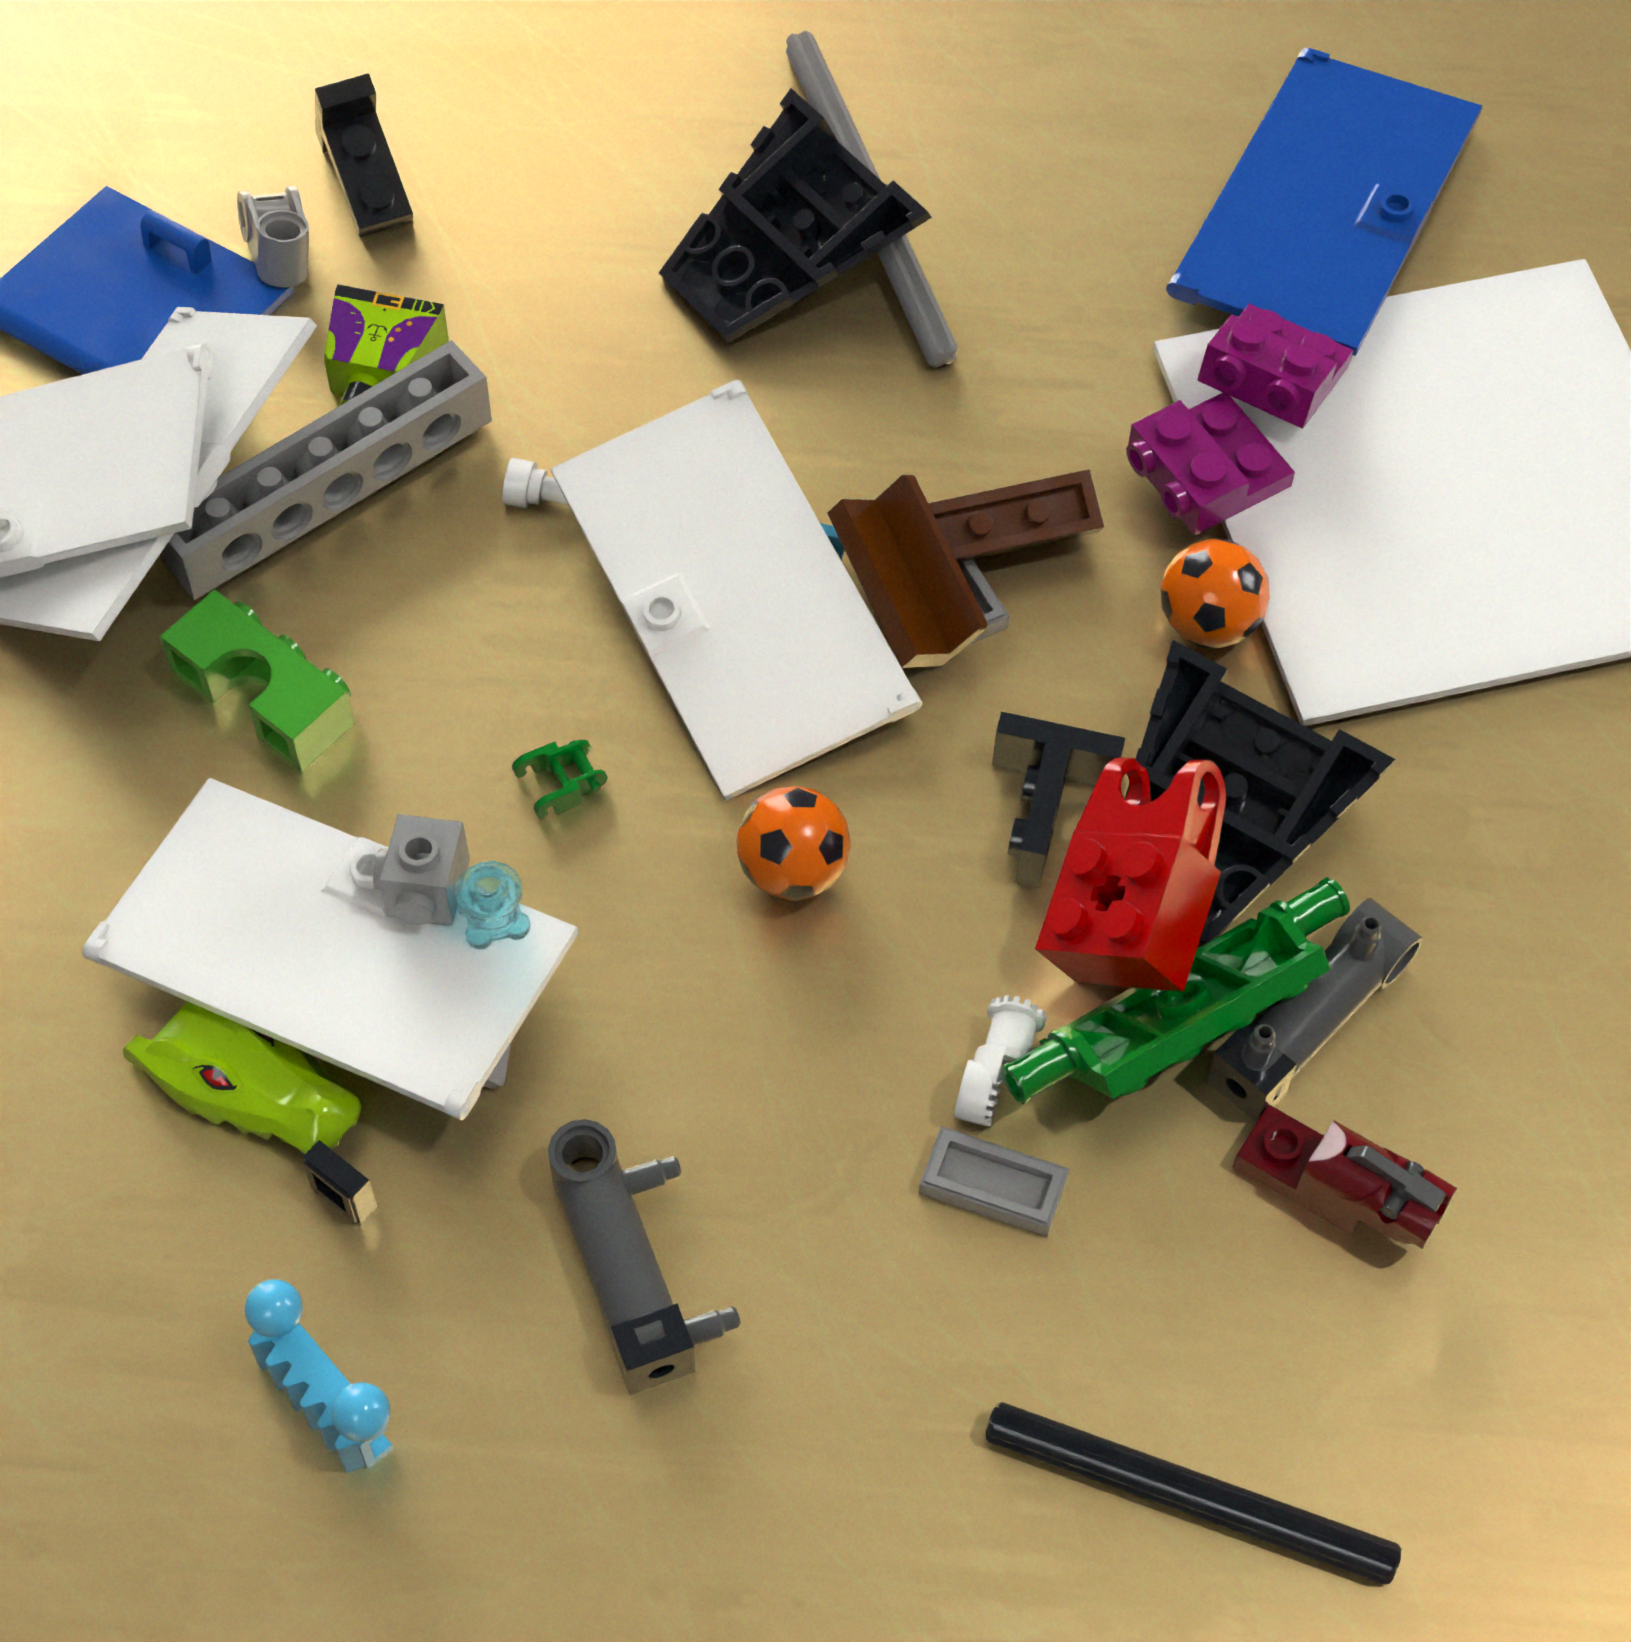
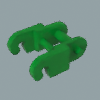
M554 741L519 756L513 762L512 770L518 778L527 774L525 768L531 765L536 774L547 770L549 773L554 771L562 786V789L541 797L534 804L533 809L539 819L548 816L547 809L551 806L557 814H561L582 805V796L598 792L607 782L608 777L605 771L594 770L587 758L592 748L589 741H571L562 747H558ZM575 763L581 776L569 780L563 767Z

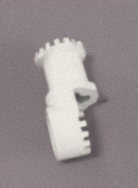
M1005 995L1004 999L996 997V1000H991L987 1014L992 1021L986 1043L978 1047L974 1059H969L957 1098L954 1118L988 1127L991 1126L993 1121L992 1115L996 1111L993 1107L994 1104L997 1105L998 1099L995 1098L1001 1091V1088L998 1087L1003 1083L1001 1067L1031 1051L1035 1033L1042 1031L1045 1027L1047 1015H1045L1046 1012L1043 1009H1038L1036 1004L1030 1005L1031 1001L1025 999L1023 1004L1019 1003L1020 997L1014 996L1013 1002L1009 995Z

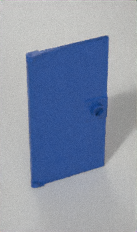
M1304 48L1298 55L1295 64L1178 269L1170 279L1166 291L1174 299L1192 305L1200 303L1238 317L1248 304L1273 311L1281 318L1314 333L1327 335L1335 342L1354 350L1352 355L1356 356L1481 114L1482 105L1331 59L1328 53Z

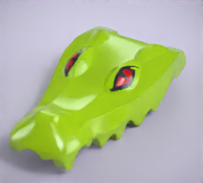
M188 1001L152 1040L136 1035L123 1048L125 1059L147 1073L169 1097L191 1114H199L217 1125L223 1121L230 1122L240 1132L247 1135L251 1132L266 1140H270L273 1135H276L279 1139L295 1146L304 1154L318 1140L330 1149L338 1146L345 1132L350 1127L356 1126L360 1111L362 1110L359 1099L346 1086L326 1074L310 1054Z

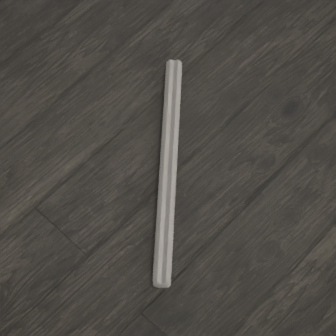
M805 30L798 35L792 33L786 39L788 45L786 53L810 106L825 118L838 142L879 178L813 34ZM905 234L877 251L928 364L938 368L943 364H951L956 360L957 355L955 352L958 346Z

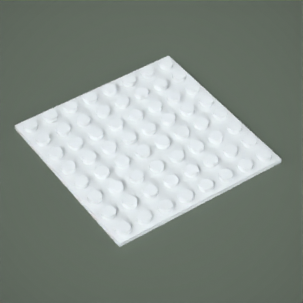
M1586 259L1386 297L1357 355H1352L1347 370L1303 429L1232 397L1295 471L1291 487L1221 523L1228 540H1232L1251 551L1259 559L1269 578L1270 600L1266 616L1261 625L1299 722L1303 726L1631 657V350ZM1219 329L1154 341L1153 350L1174 403L1181 400L1190 409L1223 393L1197 381L1207 344Z

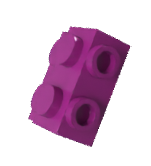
M1248 304L1239 317L1231 314L1207 344L1197 381L1303 429L1347 370L1354 350L1335 342L1327 335L1314 333L1285 320L1273 311Z
M1225 393L1212 397L1190 409L1179 400L1131 424L1129 442L1126 448L1127 458L1131 467L1139 476H1146L1161 495L1162 502L1168 513L1176 519L1180 518L1194 536L1292 486L1295 471L1232 397Z

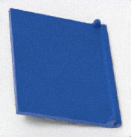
M105 186L0 278V330L83 375L141 360L166 326L168 319L177 307L194 308L195 311L271 315L295 292L294 286L275 287L268 285L258 276L254 262L126 195Z

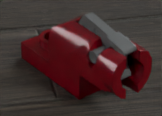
M1270 1104L1237 1153L1233 1164L1234 1168L1350 1235L1353 1234L1359 1222L1362 1221L1397 1242L1414 1244L1421 1249L1426 1246L1436 1224H1439L1458 1189L1427 1169L1424 1170L1420 1164L1410 1161L1387 1148L1380 1147L1335 1120L1325 1135H1322Z

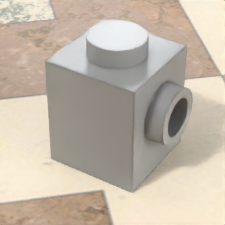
M402 814L397 815L388 850L380 849L378 851L373 870V885L375 889L382 890L388 917L399 918L407 923L424 925L430 922L453 925L470 861L463 822Z

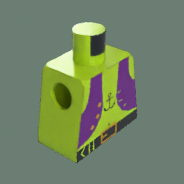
M338 284L334 294L324 352V363L330 391L336 396L342 397L339 406L449 342L444 304Z

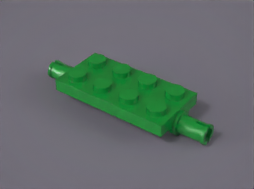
M1326 877L1319 884L1286 903L1276 900L1267 908L1258 912L1257 920L1250 918L1198 948L1184 992L1131 987L1068 1025L1054 1029L1047 1037L1039 1041V1047L1001 1067V1075L1007 1089L1016 1101H1021V1104L1029 1102L1032 1097L1068 1076L1081 1081L1111 1099L1117 1096L1129 1095L1140 1090L1146 1084L1149 1077L1171 1064L1192 1059L1200 1053L1203 1045L1227 1031H1235L1246 1027L1254 1021L1257 1013L1279 1000L1289 999L1303 993L1309 987V982L1330 971L1331 969L1323 947L1308 941L1306 936L1350 912V904L1346 893L1334 879L1329 880V877Z

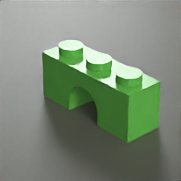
M215 589L160 636L171 671L213 704L236 686L247 683L266 686V689L248 704L257 738L301 773L355 725L349 702L351 692L339 675L328 668H325L323 671L319 670L306 660V656L301 648L286 635H280L277 638L263 627L259 617L249 606L241 601L233 604Z

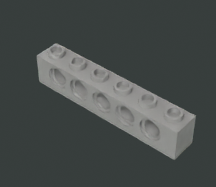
M452 340L218 477L215 490L201 502L199 507H194L192 529L174 533L160 553L161 561L194 600L200 598L490 423L492 417L486 376Z

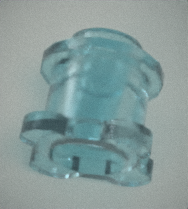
M496 861L480 862L469 867L459 877L455 886L457 909L459 914L467 920L468 928L466 929L465 936L467 943L471 947L486 949L494 941L505 938L520 940L529 933L531 928L529 916L521 912L519 905L523 896L522 882L514 869L507 864Z

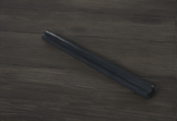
M1004 1402L997 1403L990 1415L986 1428V1439L995 1445L1383 1585L1390 1584L1396 1576L1401 1560L1402 1548L1395 1542Z

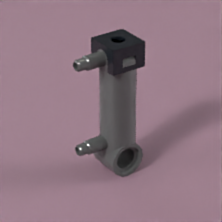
M1372 898L1363 901L1346 919L1336 933L1332 943L1324 950L1331 970L1309 982V987L1303 993L1272 1004L1251 1026L1247 1025L1236 1030L1214 1053L1206 1082L1257 1123L1267 1106L1270 1104L1274 1107L1287 1093L1291 1079L1379 987L1384 989L1389 986L1404 971L1423 943V937Z
M586 1119L570 1121L555 1132L551 1137L548 1147L553 1188L562 1202L611 1335L613 1351L629 1395H633L696 1372L694 1346L722 1337L725 1332L738 1328L741 1321L737 1309L732 1306L719 1311L713 1309L684 1320L678 1304H673L633 1195L662 1186L666 1181L679 1177L682 1171L677 1157L670 1156L661 1160L653 1159L622 1170L617 1157L615 1139L606 1127L596 1121ZM582 1157L594 1158L600 1162L596 1168L586 1172L573 1171L568 1167L571 1162Z

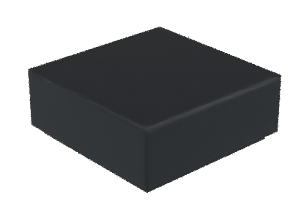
M318 1140L303 1156V1164L311 1188L353 1222L362 1224L377 1208L370 1180L323 1142Z

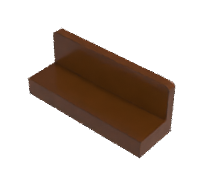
M1090 469L928 503L958 563L1094 534L1104 528Z
M901 475L875 500L841 499L827 512L901 668L943 666L987 629V621L914 475Z

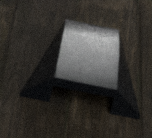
M790 88L780 102L783 111L770 129L763 126L750 144L754 152L739 173L730 172L718 189L722 196L709 214H700L659 271L660 276L728 343L778 316L877 251L932 218L929 212L894 180L888 185L884 184L842 146L825 118L792 88Z
M1173 640L1167 656L1165 672L1159 689L1157 688L1150 710V719L1142 745L1138 749L1135 760L1147 769L1150 779L1151 802L1159 798L1168 789L1174 776L1188 761L1210 760L1221 771L1225 783L1226 803L1214 865L1221 871L1200 938V942L1207 944L1219 937L1395 764L1396 759L1340 729L1333 740H1329L1229 686L1227 668ZM1202 778L1197 797L1199 807L1202 805L1205 795V786ZM1128 786V789H1127V792H1126V795H1125V799H1126L1127 794H1128V791H1129V786Z

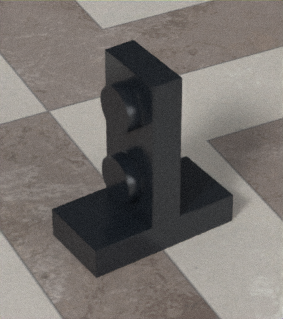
M363 74L315 88L316 136L322 152H329L359 237L413 222L411 206L376 113V91L370 74Z
M1001 712L996 730L992 765L1026 772L1021 802L1031 804L1027 820L1015 818L1008 847V855L1019 857L1016 882L1041 886L1065 781L1095 787L1105 766L1114 758L1122 757L1125 737Z

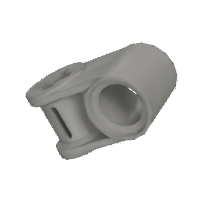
M286 186L283 193L252 196L248 190L238 191L237 212L240 230L244 242H247L260 279L268 285L275 287H293L304 282L308 276L309 225L303 212L297 187Z

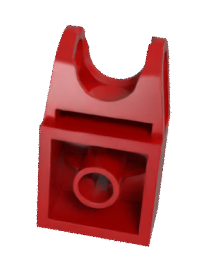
M1114 758L1103 769L1073 832L1035 947L1036 951L1075 982L1184 992L1221 871L1214 865L1225 811L1226 790L1221 771L1215 763L1210 760L1188 761L1174 776L1168 789L1152 802L1147 769L1141 766L1135 758ZM1125 774H1127L1129 779V791L1126 799H1124L1121 791V783ZM1202 778L1205 786L1203 803L1199 807L1197 797Z

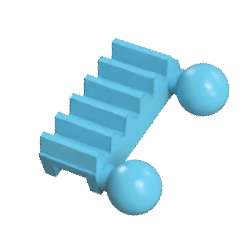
M278 1279L259 1283L250 1291L245 1302V1316L248 1324L254 1330L248 1343L258 1366L262 1371L269 1370L274 1385L279 1391L285 1389L295 1411L302 1409L309 1428L312 1431H320L329 1452L337 1451L342 1467L347 1473L363 1467L369 1469L393 1450L392 1444L383 1434L387 1430L386 1426L390 1419V1404L387 1396L380 1388L373 1384L365 1382L349 1383L299 1323L303 1304L301 1296L294 1286Z

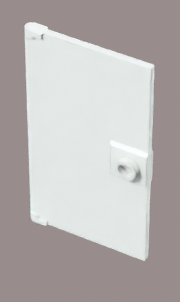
M177 307L168 319L166 326L142 359L201 343L208 344L212 351L211 379L207 382L194 507H199L201 502L215 490L218 477L231 460V450L316 329L317 325L311 318L195 311L194 308ZM174 533L46 563L40 569L0 578V624L100 641Z
M201 343L0 396V578L40 569L46 563L192 529L207 382L211 379L213 354L208 344Z
M734 380L712 390L711 394L550 468L555 481L621 603L629 622L657 671L725 801L888 722L893 723L912 714L922 706L923 703L916 690L911 686L740 380Z
M208 778L107 919L101 921L84 945L83 956L443 1111L448 1115L464 1120L481 1095L480 1090L579 933L577 927L466 881H464L453 925L435 922L416 925L407 923L399 918L388 917L382 890L375 889L373 885V870L377 853L380 849L388 850V847L361 836L357 838L217 780Z

